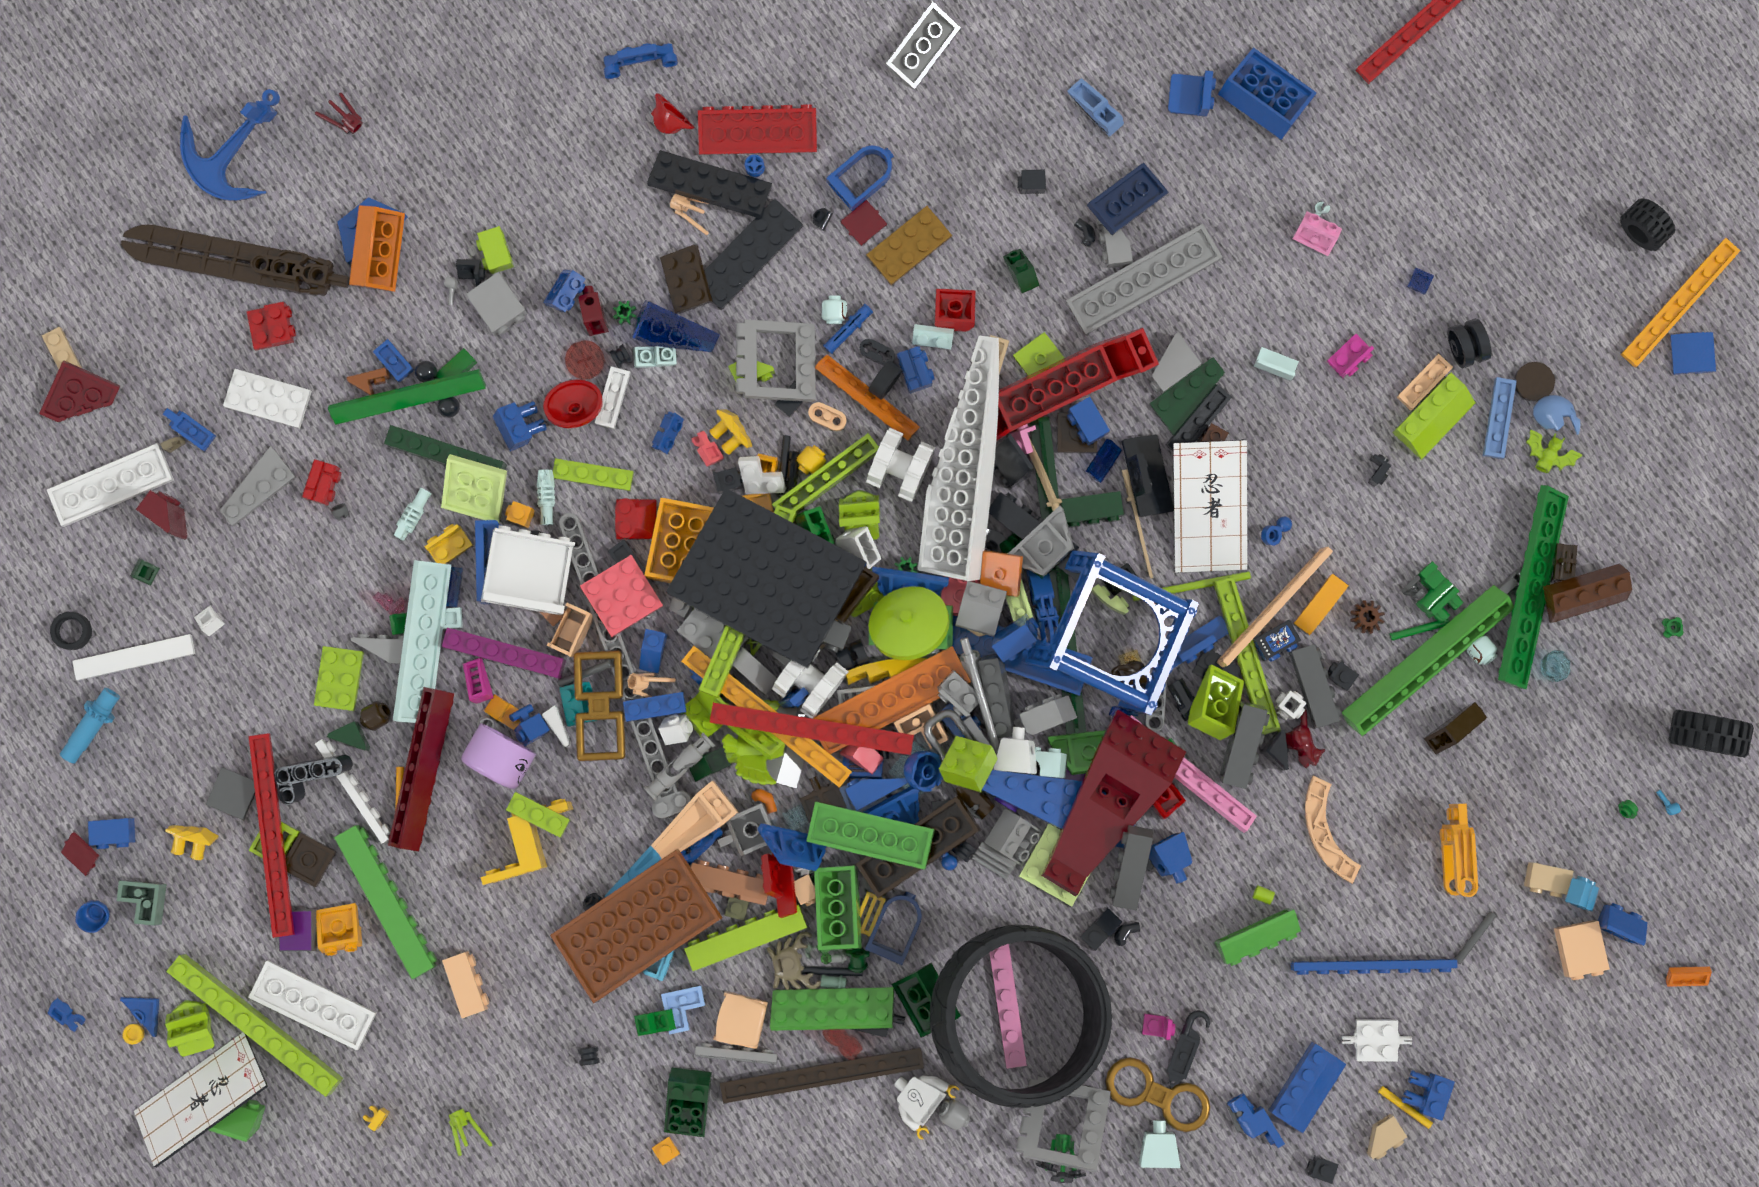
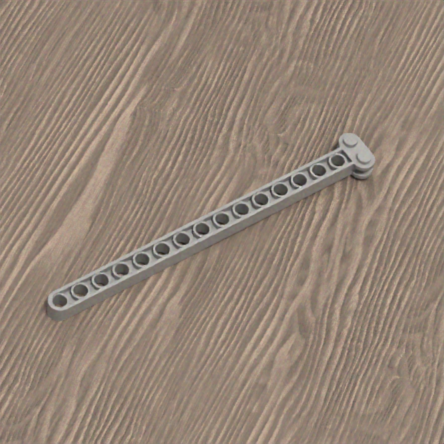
M566 513L562 515L559 521L563 537L570 538V542L577 537L582 539L579 547H573L571 555L580 584L582 585L586 582L585 579L588 575L597 576L599 571L581 521L576 515ZM574 519L575 526L567 529L565 527L566 521ZM582 556H587L589 559L585 566L579 565V559ZM586 598L604 650L614 651L615 649H621L623 653L622 668L626 667L629 669L628 677L623 678L622 700L629 701L644 698L636 694L633 697L626 695L628 678L630 674L635 673L622 634L620 632L613 640H607L606 633L608 631ZM610 659L613 663L611 669L614 675V659ZM653 719L630 721L653 782L656 779V775L659 774L653 769L654 763L661 761L664 768L669 765ZM642 724H648L650 727V731L646 735L640 733L639 729ZM653 742L656 744L657 749L654 753L649 754L646 747L649 743ZM670 769L669 775H670L671 777H673L672 772H671V769ZM675 783L668 791L662 792L658 799L654 801L652 812L658 818L671 817L679 814L692 798L687 792L678 791Z

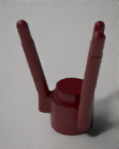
M339 93V96L352 115L350 113L346 114L332 100L328 101L343 116V125L317 111L315 112V115L339 127L347 134L349 132L352 134L356 133L363 124L362 118L356 113L343 93Z

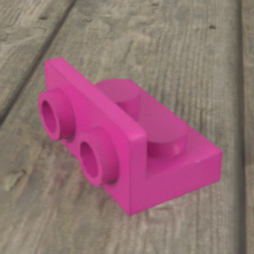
M1355 334L1327 362L1342 378L1347 374L1351 377L1359 369L1357 365L1361 361L1366 363L1373 356L1371 351L1374 347H1369Z

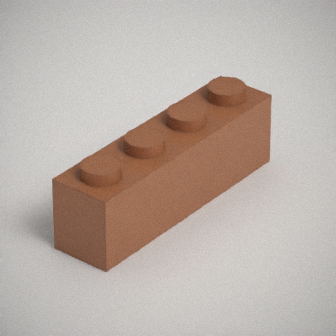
M699 859L697 863H692L691 869L706 892H715L722 896L736 897L740 900L767 905L769 895L764 892L762 874H757L756 877L748 875L749 871L737 869V872L729 871L728 866L720 864L717 865V868L709 866L710 862Z

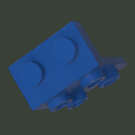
M1205 70L1203 76L1173 74L1170 81L1168 111L1176 114L1207 116L1209 110L1213 109L1214 97H1211V91L1215 90L1216 78H1213V71Z

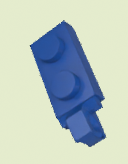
M167 408L163 413L164 416L171 420L169 425L173 430L204 452L216 437L215 434L180 410L176 414Z

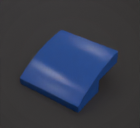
M1713 332L1671 335L1674 375L1716 372Z

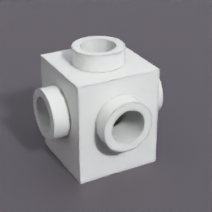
M1296 691L1282 692L1275 701L1278 703L1274 707L1278 710L1277 714L1285 720L1298 719L1305 711L1303 707L1306 705V702L1303 701V696ZM1287 702L1292 704L1290 710L1285 707Z

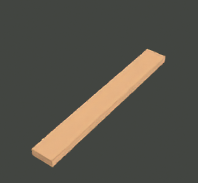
M1329 547L1320 548L1217 660V663L1221 667L1228 666L1333 551Z

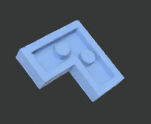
M702 985L661 994L664 1010L672 1009L676 1029L669 1031V1035L690 1030L686 1010L705 1006Z

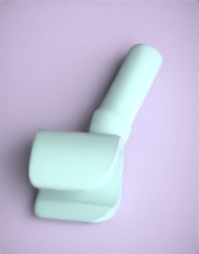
M1318 202L1315 205V214L1319 217L1330 210L1329 205L1325 206L1323 211L1321 210L1324 202Z

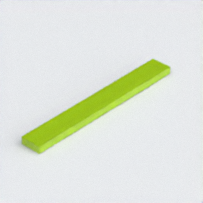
M1231 576L1215 581L1213 585L1231 643L1233 644L1249 625L1234 577ZM1252 639L1236 659L1250 703L1264 706L1268 710L1267 714L1270 715L1268 725L1263 726L1262 734L1266 735L1281 730Z

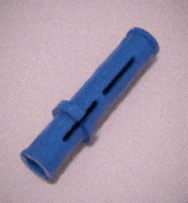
M864 303L853 316L850 315L848 317L849 320L823 347L830 354H833L857 328L860 329L862 327L861 324L873 311Z

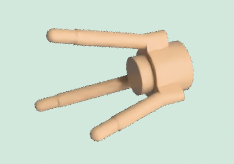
M674 194L670 207L675 209L676 214L682 216L705 235H708V231L684 213L691 209L704 214V210L691 205L690 201L705 202Z
M632 673L628 678V687L633 689V694L648 698L652 696L642 692V690L648 687L649 682H675L676 679L654 677L655 673Z

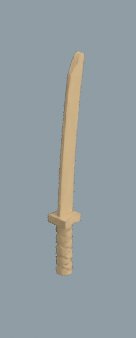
M1031 442L1033 452L1028 454L1049 500L1046 503L1047 507H1052L1054 511L1062 503V500L1056 498L1045 469Z
M1128 469L1122 470L1128 495L1126 501H1131L1148 574L1151 579L1153 574Z

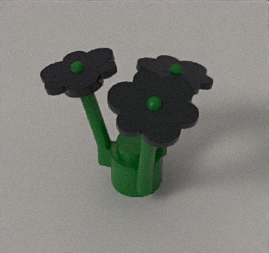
M1056 1134L1055 1139H1052L1050 1150L1055 1151L1057 1147V1151L1061 1153H1066L1070 1150V1155H1075L1072 1135ZM1043 1161L1042 1164L1036 1163L1038 1167L1046 1171L1056 1172V1175H1052L1050 1178L1054 1182L1072 1183L1073 1178L1086 1176V1173H1081L1080 1169L1072 1168L1068 1174L1065 1172V1166L1061 1165L1060 1172H1057V1169L1053 1168L1054 1164Z

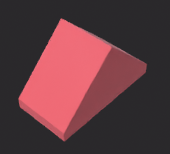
M848 745L840 752L841 756L849 759L870 774H873L884 760L877 751L870 748Z

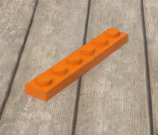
M829 355L824 356L815 366V369L823 376L830 379L837 387L844 390L886 425L903 433L902 437L906 440H909L919 430L920 426L884 398L880 400L869 392V387Z

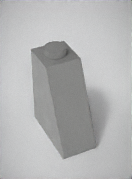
M1179 333L1174 335L1159 365H1157L1150 378L1152 389L1156 393L1160 392L1161 395L1202 365Z

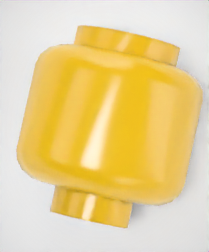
M815 445L812 447L806 446L797 457V462L800 464L798 468L806 475L809 472L813 474L825 465L826 454Z

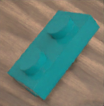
M582 682L583 692H593L590 682ZM574 684L559 688L567 727L576 726L575 716L577 713L589 712L588 700H576ZM588 720V721H584V723L594 722V721H597V720Z

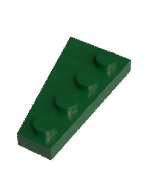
M1212 357L1153 400L1149 405L1170 433L1174 435L1225 372L1215 358Z

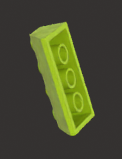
M1451 372L1392 433L1422 460L1476 402L1466 385Z

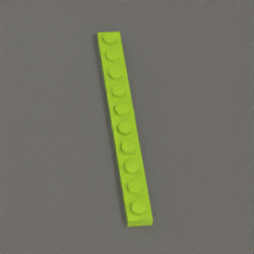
M777 505L774 511L775 514L792 523L797 514L796 511ZM725 626L699 691L719 698L745 635Z

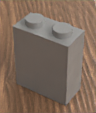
M499 272L466 294L495 336L505 334L509 331L508 327L514 323H521L528 314Z

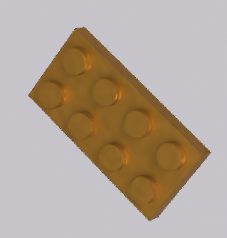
M926 206L867 253L866 256L892 286L949 240L952 234L931 209Z

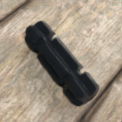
M797 451L789 452L788 459L790 462H788V481H786V488L788 490L797 486L796 479H798L799 470L797 457L800 454Z

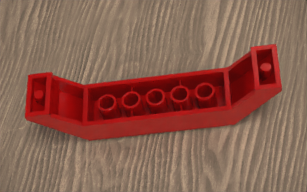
M1139 328L1095 343L999 389L996 441L1009 432L1117 380L1142 373L1159 365L1144 329Z

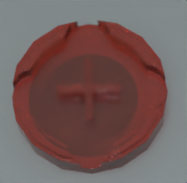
M587 340L572 344L565 356V364L570 374L582 380L598 376L603 370L605 363L604 353L601 348L594 342Z

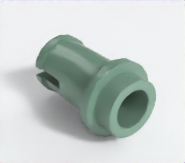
M822 975L821 988H846L847 978H844L843 975H840V977Z

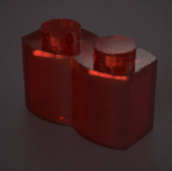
M825 1029L822 1032L824 1038L830 1044L838 1046L841 1054L850 1060H854L863 1049L859 1039L854 1035L848 1034L846 1029Z

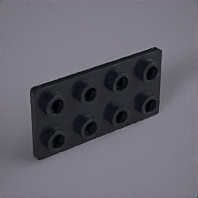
M1158 435L1122 440L1138 517L1173 512L1174 506Z

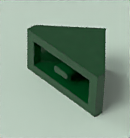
M357 721L340 727L327 735L330 739L365 751L370 749L361 726Z

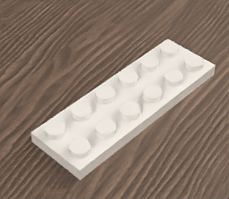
M156 443L47 489L60 525L65 527L172 482L174 478L160 444Z
M269 960L265 962L248 997L355 1050H359L377 1012Z

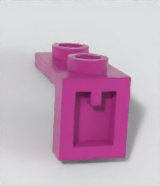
M1144 1013L1142 1034L1170 1040L1171 1036L1175 1034V1024L1168 1016Z

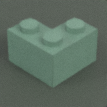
M120 880L116 901L137 903L134 924L162 925L167 884Z

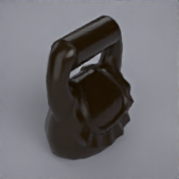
M1132 660L1127 664L1114 667L1111 670V674L1121 676L1119 671H1124L1125 675H1131L1144 668L1145 665L1141 661ZM1145 675L1139 678L1140 684L1148 681ZM1133 679L1129 681V685H1134Z

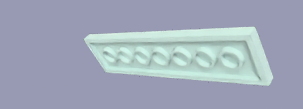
M414 560L393 721L415 723L423 687L435 689L451 565Z

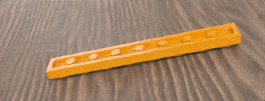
M1724 238L1620 355L1636 368L1741 250L1727 238Z

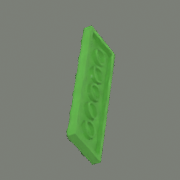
M815 802L806 842L925 870L934 829Z
M894 988L773 990L770 1029L771 1031L893 1028Z

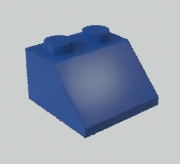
M1615 903L1604 905L1597 920L1599 921L1600 929L1631 944L1644 946L1648 922L1641 920L1643 916L1634 912L1628 914L1623 911L1624 908Z

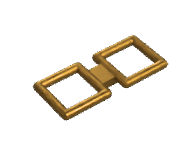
M620 651L576 652L573 656L575 699L578 701L588 700L589 712L577 713L575 716L577 760L624 759V713L622 711H610L609 699H621L623 697L622 653ZM614 659L615 691L583 692L582 660ZM616 719L617 752L585 753L584 721Z

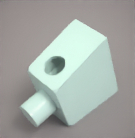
M1153 1120V1132H1144L1139 1159L1141 1168H1180L1176 1137L1173 1132H1166L1165 1120Z

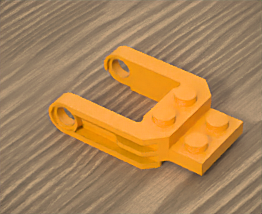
M1467 803L1449 804L1446 815L1447 820H1450V824L1442 825L1439 833L1442 849L1444 889L1450 895L1472 897L1478 891L1475 832L1473 827L1468 826ZM1453 879H1455L1456 891H1452L1449 887V883ZM1466 880L1472 884V889L1468 893L1464 892Z

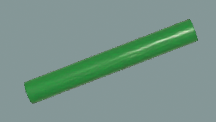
M1447 618L1443 623L1434 621L1389 633L1390 639L1394 641L1442 628L1449 623V619Z

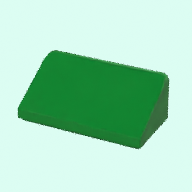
M463 348L437 372V378L440 379L468 372L478 362Z

